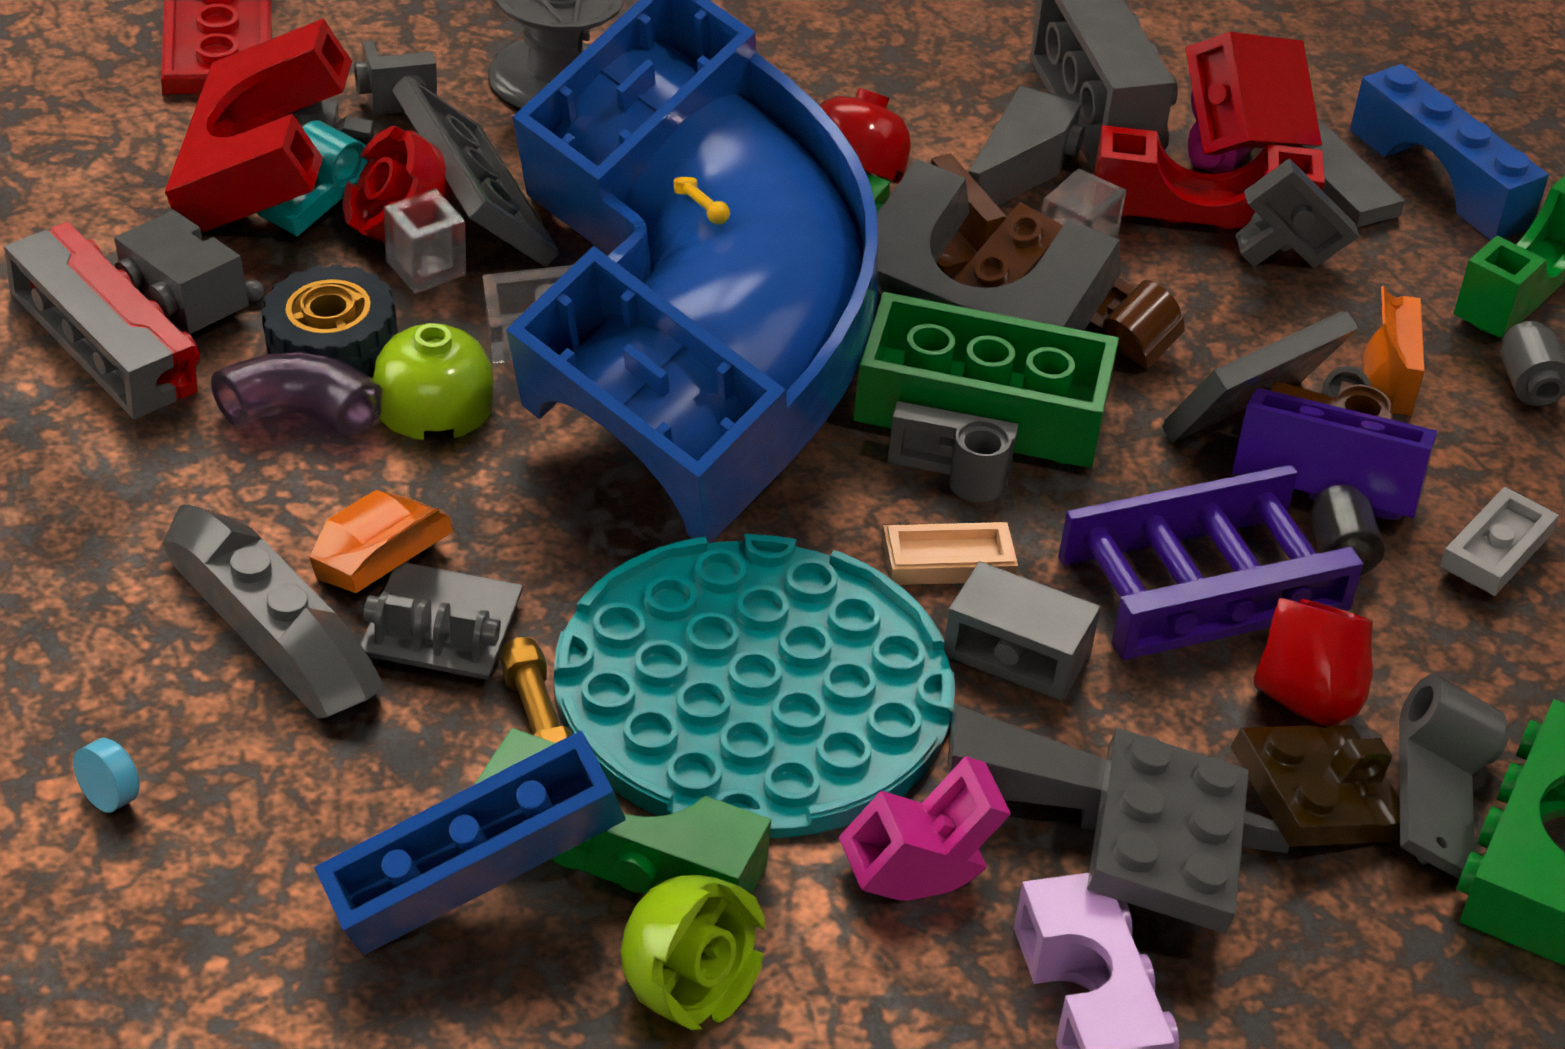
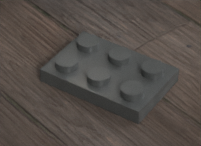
M1116 728L1107 750L1087 890L1226 934L1236 914L1249 769L1230 764L1220 758L1208 757L1164 743L1154 737L1142 736Z

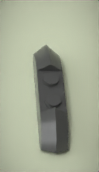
M193 505L179 506L162 542L173 566L317 719L331 716L366 701L385 688L365 650L347 625L253 529L230 516Z

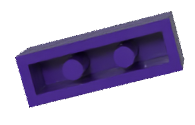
M1256 388L1246 407L1232 474L1244 475L1292 465L1298 472L1294 489L1305 491L1307 497L1316 502L1340 504L1342 501L1366 506V510L1377 517L1400 519L1402 516L1414 518L1422 496L1437 430Z

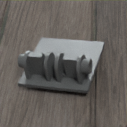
M403 563L392 571L380 597L368 596L364 607L363 619L365 622H370L361 642V646L368 657L489 680L523 591V585Z

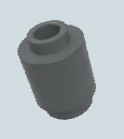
M1525 321L1511 327L1503 337L1500 356L1517 397L1523 403L1532 406L1551 404L1565 395V354L1555 333L1536 321Z

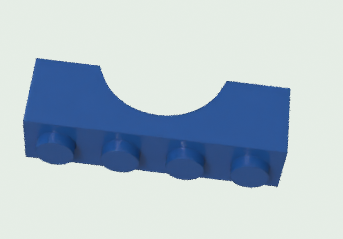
M1403 64L1362 77L1350 131L1384 157L1419 144L1429 149L1441 161L1451 179L1456 199V213L1488 239L1492 240L1495 236L1505 239L1530 228L1537 216L1549 177L1547 172L1529 160L1527 155L1513 148L1493 133L1487 125L1477 121L1457 106L1451 98L1441 94L1420 78L1415 71Z

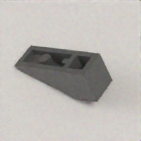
M1023 86L1018 88L969 170L970 176L997 206L1058 176L1068 157L1076 158L1078 156L1085 136V126L1078 124L1081 102Z

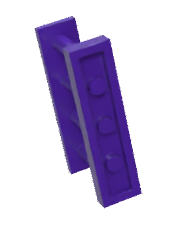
M1292 465L1069 510L1066 512L1058 555L1063 566L1096 559L1119 595L1120 604L1111 643L1122 661L1270 628L1279 598L1291 599L1297 602L1301 599H1307L1341 610H1350L1364 563L1352 547L1324 553L1315 552L1288 514L1298 473ZM1265 523L1290 560L1260 565L1236 529ZM1209 535L1234 572L1203 578L1179 541ZM1153 547L1175 580L1176 585L1145 590L1122 553Z

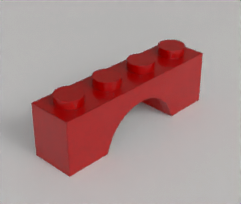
M1102 125L1093 174L1092 211L1104 212L1118 217L1131 215L1157 218L1170 223L1192 222L1216 225L1224 229L1243 228L1253 220L1252 216L1256 213L1248 205L1244 191L1289 158L1323 191L1325 183L1322 150L1267 144L1255 159L1239 169L1220 174H1204L1186 169L1173 161L1163 149L1157 131Z

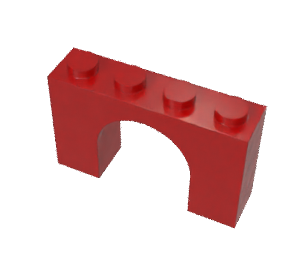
M324 18L211 64L164 191L172 210L177 211L200 227L201 233L313 191L323 157L295 116L290 113L343 93L353 62Z

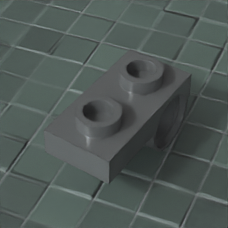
M897 401L892 420L887 463L949 474V486L960 498L971 502L992 501L1001 495L1004 485H1008L1018 424Z

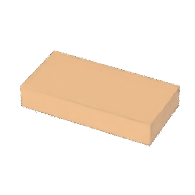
M1008 522L883 525L881 542L888 577L898 585L966 583L979 561L1017 575L1018 563Z

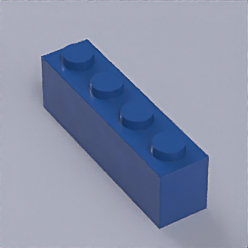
M580 730L316 865L314 868L343 931L364 956L626 821V818L583 731Z

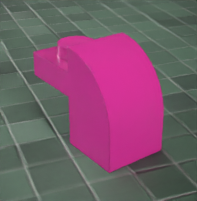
M965 756L922 803L880 791L838 838L861 890L892 899L909 901L951 892L967 884L984 871L987 865L979 848L1011 813L986 762Z

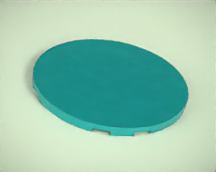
M744 534L743 541L708 543L706 536L671 543L630 559L610 571L578 601L576 612L566 629L561 631L556 647L553 684L555 705L561 726L568 727L572 734L580 730L583 731L613 791L634 805L656 816L681 811L707 796L772 819L770 838H788L817 834L851 824L880 791L902 797L924 777L936 761L944 746L950 728L955 696L954 672H951L949 660L944 651L945 641L928 613L904 588L875 568L847 554L833 550L831 555H827L818 551L797 547V539L773 535Z

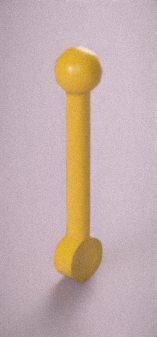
M678 177L674 179V192L688 195L707 211L706 214L711 223L721 225L728 221L731 214L728 205L722 201L714 202L698 189L696 178Z

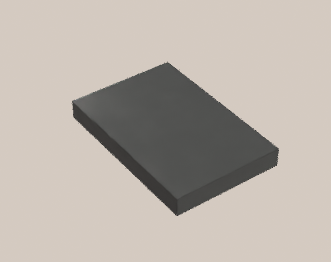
M1341 311L1215 369L1164 420L1162 428L1171 442L1175 443L1245 410L1256 388L1271 391L1274 381L1292 386L1302 383L1359 329L1348 311L1344 313Z

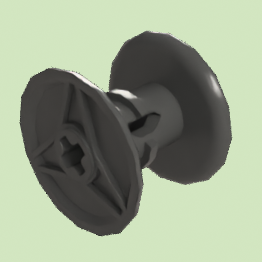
M494 0L496 5L509 18L524 24V40L514 42L496 54L488 68L490 86L502 99L522 108L590 46L583 42L590 41L589 29L602 26L617 16L625 0Z

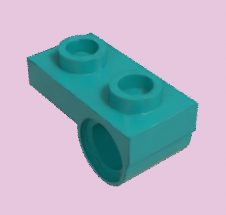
M319 120L311 121L302 127L323 157L313 191L257 212V215L297 237L344 197L347 181L357 185L361 172L368 160L360 157L361 152L366 147L364 143Z

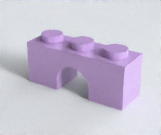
M1089 873L1022 882L1014 931L1033 983L1069 981L1091 991L1065 995L1056 1037L1058 1049H1179V1035L1175 1019L1169 1011L1162 1012L1155 994V976L1152 963L1146 954L1138 953L1132 938V920L1127 902L1087 890Z

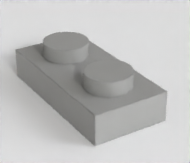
M1504 487L1445 548L1440 567L1464 579L1469 584L1496 596L1553 534L1559 514Z

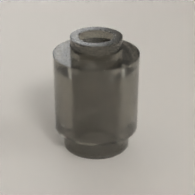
M1336 485L1322 491L1315 498L1310 514V523L1319 553L1352 547L1364 563L1361 575L1371 571L1383 559L1385 547L1370 501L1356 488L1348 485Z

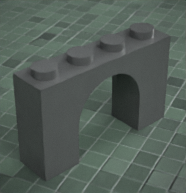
M916 158L877 214V306L880 304L883 292L1085 330L1121 274L1120 240L1067 219L1036 267L1021 279L1007 285L991 288L972 287L959 283L943 273L937 266V262L969 215L966 178Z

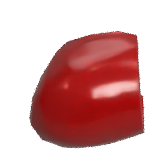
M1279 598L1272 617L1267 645L1260 661L1257 663L1253 676L1254 687L1294 715L1319 727L1346 725L1360 713L1368 700L1373 676L1371 656L1373 621L1366 617L1307 599H1301L1297 602L1291 599Z

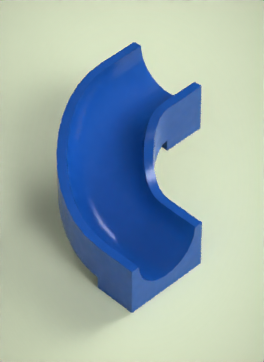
M639 0L513 116L526 194L595 246L588 250L506 329L521 405L538 419H541L559 402L573 407L595 420L628 447L656 477L677 507L685 524L687 535L692 539L706 536L708 543H712L786 468L819 431L844 396L860 366L874 322L878 300L877 209L869 179L850 143L839 127L807 93L783 72L756 53L755 31L710 0ZM678 177L696 178L698 189L714 202L722 201L728 205L731 213L728 221L721 225L711 223L707 217V211L688 195L674 192V179Z

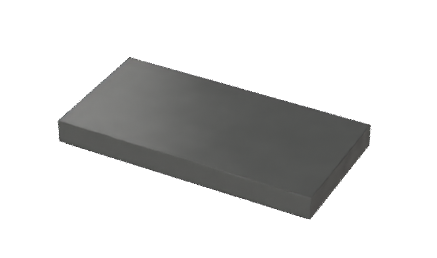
M404 76L392 91L418 134L422 135L442 152L446 165L445 179L468 217L536 262L547 267L559 254L557 251L558 247L481 125L411 77L407 78Z

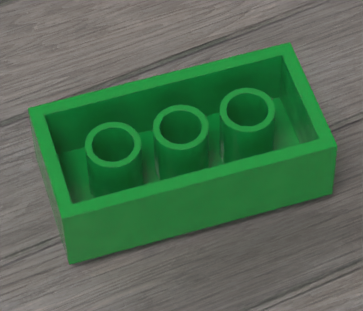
M883 292L860 362L853 421L891 429L897 401L1012 422L1018 424L1014 453L1053 460L1062 464L1092 468L1108 398L1119 337Z

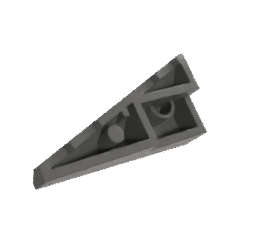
M953 703L948 748V774L965 756L986 762L1004 800L1082 809L1081 828L1096 830L1106 759ZM1245 811L1242 848L1288 853L1289 845L1275 821Z

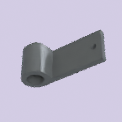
M1437 674L1426 676L1414 686L1407 696L1400 713V847L1416 855L1420 863H1430L1460 879L1471 851L1475 852L1472 775L1484 765L1495 762L1502 755L1507 746L1509 734L1506 730L1507 720L1503 712Z

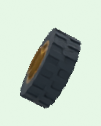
M331 264L329 267H320V265L309 267V270L300 273L297 271L288 275L286 280L279 281L272 287L273 291L270 294H266L263 300L264 308H261L267 354L269 360L273 359V366L279 372H285L288 378L295 381L302 380L306 381L307 384L317 386L319 384L334 386L342 385L341 383L362 380L364 376L370 373L374 374L377 356L388 341L398 333L394 296H392L391 288L387 283L381 282V277L374 273L369 274L363 268L355 266L349 268Z

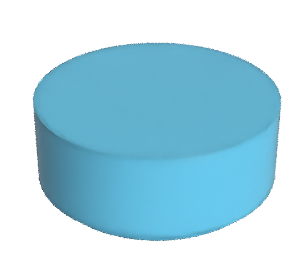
M99 738L76 751L73 758L76 779L85 796L95 807L101 811L111 813L137 798L140 785L137 769L129 754L117 742L108 738Z

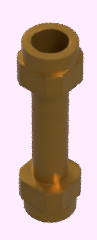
M518 637L508 641L499 653L503 666L502 672L507 686L511 690L519 691L533 734L554 743L573 735L568 727L560 726L544 683L547 679V662L542 649L535 640L528 637Z

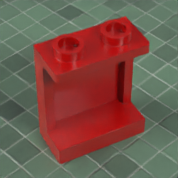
M1227 32L1185 47L1204 155H1219L1241 147L1264 148L1267 144L1308 149L1322 146L1303 40Z

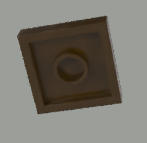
M1334 725L1325 728L1317 726L1240 728L1231 745V749L1241 766L1249 769L1248 778L1289 846L1400 841V798L1385 776L1392 759V754L1381 738L1361 739L1353 725Z

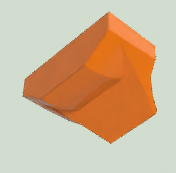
M1382 286L1383 326L1369 340L1363 353L1364 374L1368 377L1371 387L1382 391L1391 402L1390 413L1412 416L1425 371L1421 298L1395 297L1387 291L1385 286Z
M374 490L326 520L309 556L315 577L322 582L357 593L454 532L448 514L439 511L440 509L433 508L411 498Z

